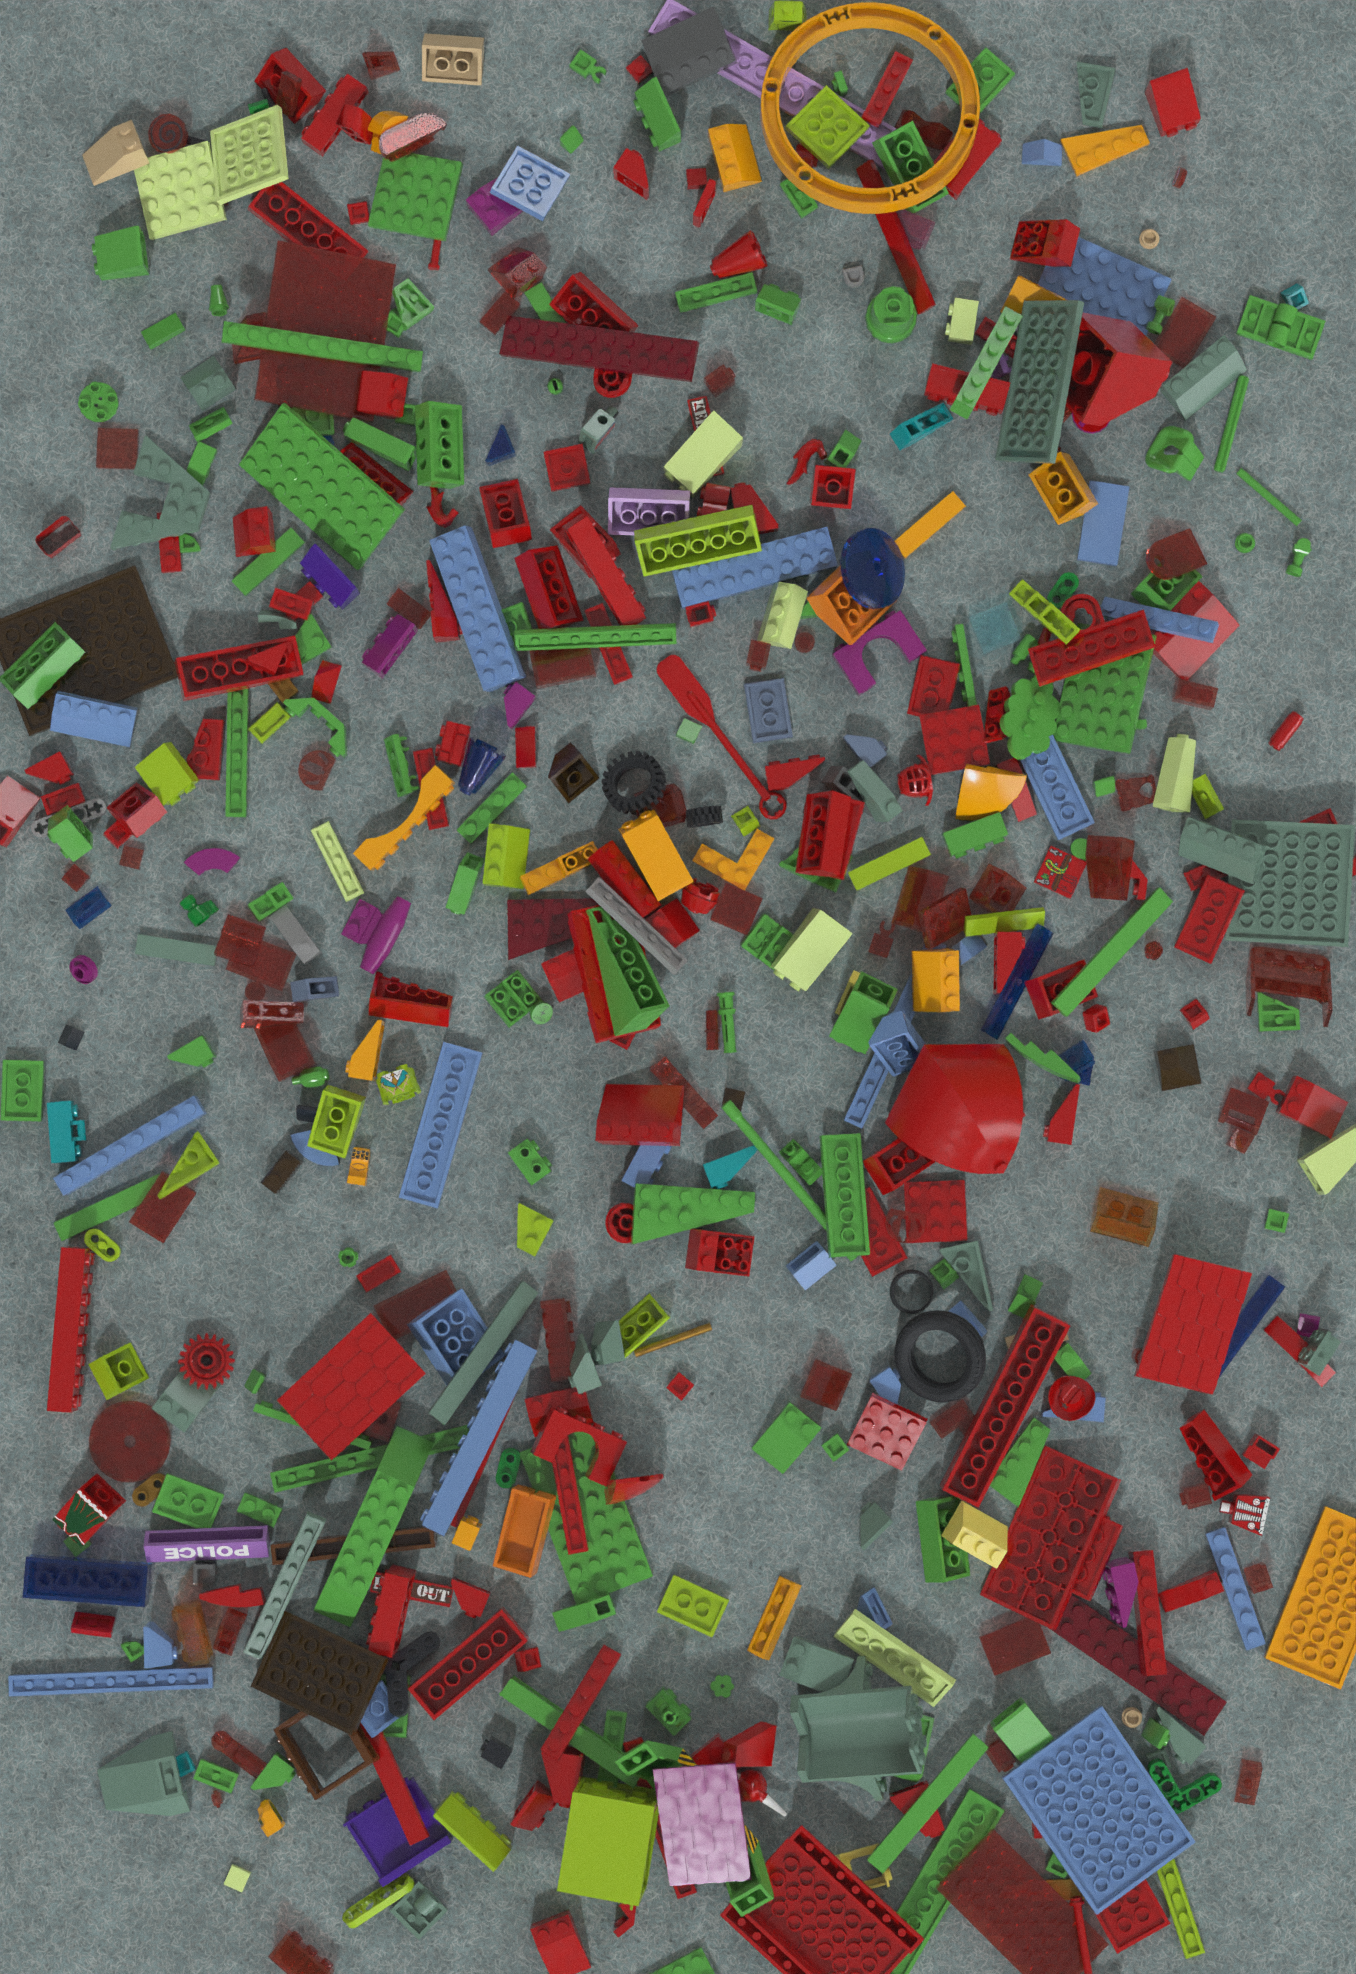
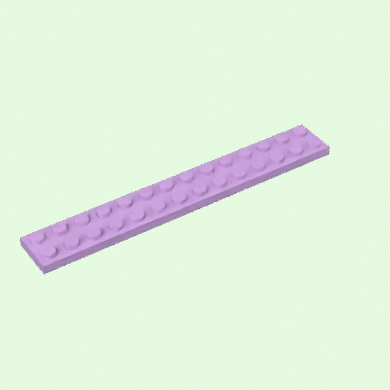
M667 0L648 33L654 35L697 13L674 0ZM724 29L738 63L718 72V74L761 98L764 77L772 57ZM791 68L782 86L779 109L795 117L824 86ZM774 88L767 89L770 92L775 91ZM839 96L851 109L862 117L865 110ZM882 121L879 128L869 124V129L849 150L867 160L873 159L877 166L885 170L872 142L896 130V128Z

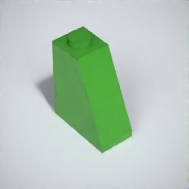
M467 852L460 862L445 907L450 909L452 913H466L482 872L485 858Z

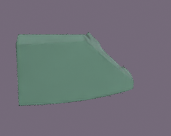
M261 610L258 614L259 623L279 622V630L297 628L296 621L282 612Z

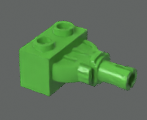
M662 1687L646 1703L645 1707L675 1736L691 1720L690 1713L692 1711L686 1704L682 1703L680 1705L676 1700L677 1695L670 1688L666 1690Z

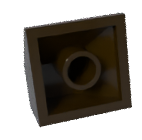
M571 742L555 754L548 778L568 803L599 779L583 755Z
M1194 1044L1154 1052L1161 1091L1202 1084Z

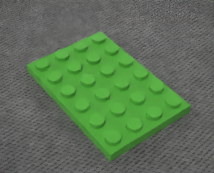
M1083 623L1077 624V627L1080 630L1087 629L1091 626L1089 624ZM1152 634L1155 643L1156 636ZM1154 648L1065 678L1060 700L1061 714L1056 718L1057 728L1053 734L1055 741L1130 754Z

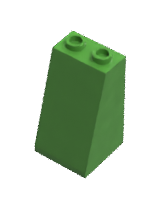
M861 971L829 1037L838 1043L851 1047L856 1052L866 1054L869 1048V1040L882 1018L887 1015L898 989Z

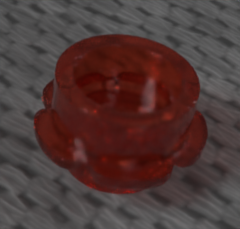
M1157 941L1149 942L1144 948L1145 957L1157 960L1163 953V947Z

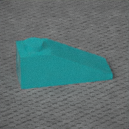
M943 402L899 424L890 433V436L901 451L954 420Z
M753 1145L703 1164L711 1187L715 1186L716 1189L728 1186L727 1181H730L758 1149Z

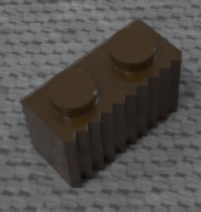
M288 1150L285 1151L260 1183L274 1194L280 1193V1190H283L282 1187H285V1184H288L287 1181H290V1178L293 1177L292 1174H295V1171H298L297 1168L303 1165L302 1161Z

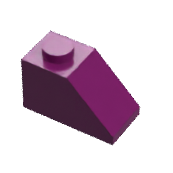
M517 682L514 685L509 684L504 691L507 725L511 730L536 699L535 695Z

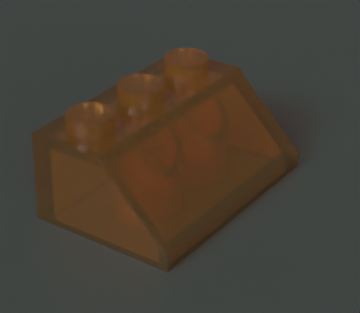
M1100 1187L1091 1219L1090 1232L1149 1247L1156 1230L1159 1203Z
M200 1599L176 1604L171 1612L173 1621L177 1622L179 1628L176 1631L178 1641L182 1642L184 1648L181 1651L183 1661L187 1662L188 1666L210 1663L215 1657Z

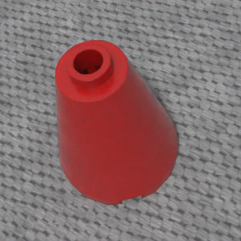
M750 230L743 234L712 259L710 268L714 276L718 275L719 278L768 267L764 254L762 255L761 246L753 231Z

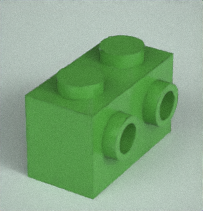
M527 1138L509 1151L508 1154L532 1186L551 1172L550 1167L552 1164L546 1156L543 1158L538 1153L540 1148L534 1139L530 1141Z

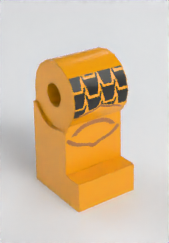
M353 1148L347 1183L367 1186L370 1149Z

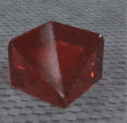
M1235 1127L1226 1145L1245 1154L1255 1136Z

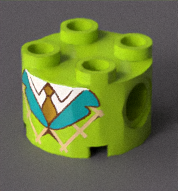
M407 1064L396 1067V1071L390 1073L383 1071L377 1074L376 1084L384 1105H389L388 1101L390 1100L395 1104L415 1097L414 1092L417 1094L421 1093L414 1068L408 1067Z

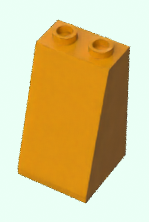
M654 810L643 812L639 818L634 821L629 820L618 829L658 901L694 882Z

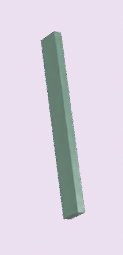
M521 1281L428 1411L432 1417L443 1425H446L537 1296L538 1292L526 1282Z
M307 1511L243 1653L260 1660L263 1659L322 1531L326 1518Z

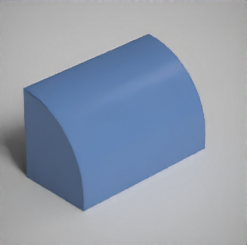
M818 1241L814 1242L786 1265L804 1290L808 1289L836 1266L832 1258H829L828 1253Z

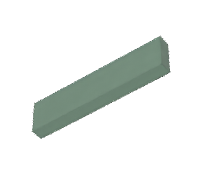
M138 934L135 954L210 966L216 965L218 946L142 934Z

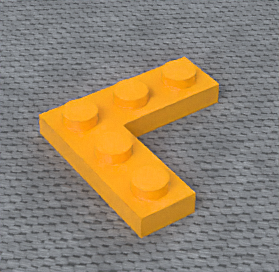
M757 829L738 863L702 843L692 861L745 891L773 843L774 838Z

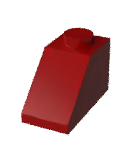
M60 751L24 770L29 776L55 784L60 783V785L70 781V776L74 775L64 754Z
M453 1577L451 1585L461 1609L465 1611V1615L472 1618L481 1617L491 1592Z

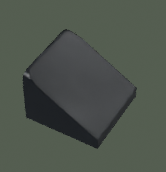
M303 1105L296 1106L297 1120L314 1123L318 1108Z

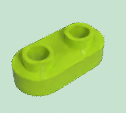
M90 1229L86 1232L84 1236L85 1244L104 1261L113 1262L120 1257V1246L102 1230ZM93 1235H97L99 1237L98 1242H93ZM109 1248L114 1249L112 1256L107 1252Z

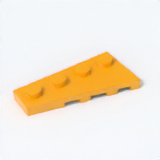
M1142 125L1060 139L1076 177L1150 144Z

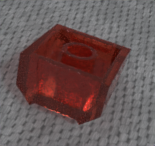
M674 783L665 785V791L661 790L664 795L662 798L657 797L659 801L657 805L653 802L650 803L652 806L650 811L654 810L664 828L683 823L686 820V806L682 791ZM645 791L634 793L632 797H636ZM636 810L637 818L640 816L639 810Z

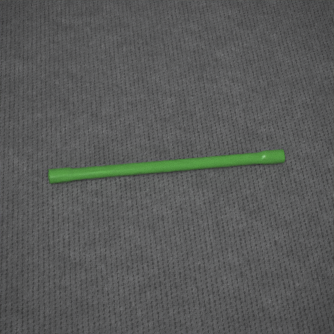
M728 1100L721 1108L738 1125L827 1232L825 1213L742 1116V1113L734 1103ZM848 1256L847 1258L849 1261H852L857 1256Z

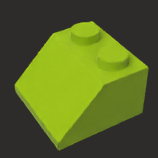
M131 1342L88 1364L106 1400L149 1379Z

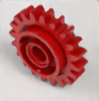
M206 1333L204 1339H201V1336L198 1334L196 1342L192 1338L189 1339L191 1346L183 1345L186 1352L181 1351L179 1353L184 1359L178 1360V1364L184 1366L179 1369V1372H186L183 1376L184 1380L191 1378L190 1386L197 1382V1389L201 1387V1384H204L205 1390H208L209 1384L216 1389V1382L223 1385V1377L226 1379L230 1378L227 1371L233 1372L234 1368L229 1364H234L235 1359L229 1357L234 1352L227 1351L230 1344L222 1345L224 1338L216 1341V1334L213 1335L212 1339H209L208 1333ZM208 1357L211 1359L212 1364L204 1366L201 1363V1359Z

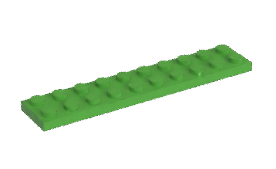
M970 1788L967 1790L896 1911L925 1939L911 1954L908 1953L890 1974L910 1973L1005 1811L1004 1808Z

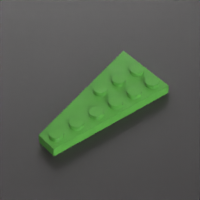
M636 1183L634 1187L631 1245L754 1213L755 1192Z

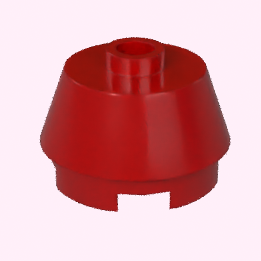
M594 370V387L604 397L615 398L622 396L631 385L632 374Z
M692 878L694 882L682 888L681 903L693 913L708 914L719 902V889L708 882L704 884L696 882L697 878Z
M616 1204L607 1213L605 1220L606 1230L610 1237L617 1242H631L633 1204Z

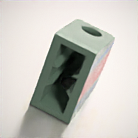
M609 406L606 411L598 409L581 429L578 443L583 444V447L595 454L614 429L615 418L619 414L618 410L613 406Z

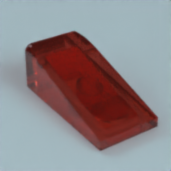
M1241 1759L1234 1802L1255 1805L1263 1770L1261 1762ZM1240 1794L1248 1795L1250 1797L1245 1799L1242 1798Z

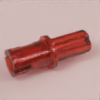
M716 1010L706 1011V1030H704L706 1032V1050H719L718 1032H720V1029H718Z

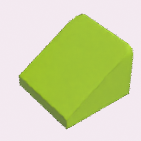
M748 806L731 816L743 836L760 827L757 818Z

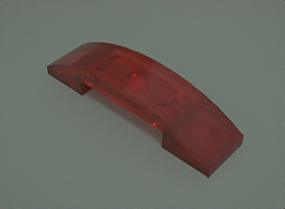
M665 1056L650 1069L663 1085L684 1086L683 1107L703 1129L718 1117L716 1112Z

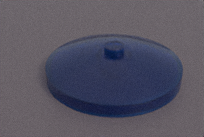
M866 528L854 532L845 542L841 553L840 566L845 587L852 598L863 607L869 609L888 607L898 599L904 586L905 566L900 549L895 541L880 529Z

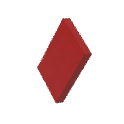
M921 655L907 714L919 717V715L950 710L961 664Z

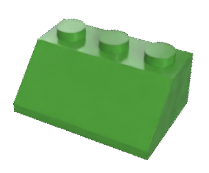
M654 77L635 92L633 103L637 112L641 110L643 115L641 121L645 130L648 128L650 130L651 136H649L652 146H657L660 152L681 142V130L657 77Z

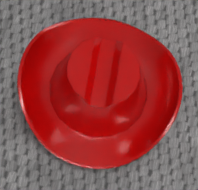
M1063 1376L1057 1379L1052 1384L1048 1395L1051 1410L1057 1417L1065 1421H1074L1086 1416L1092 1410L1096 1398L1092 1386L1084 1379L1076 1376Z

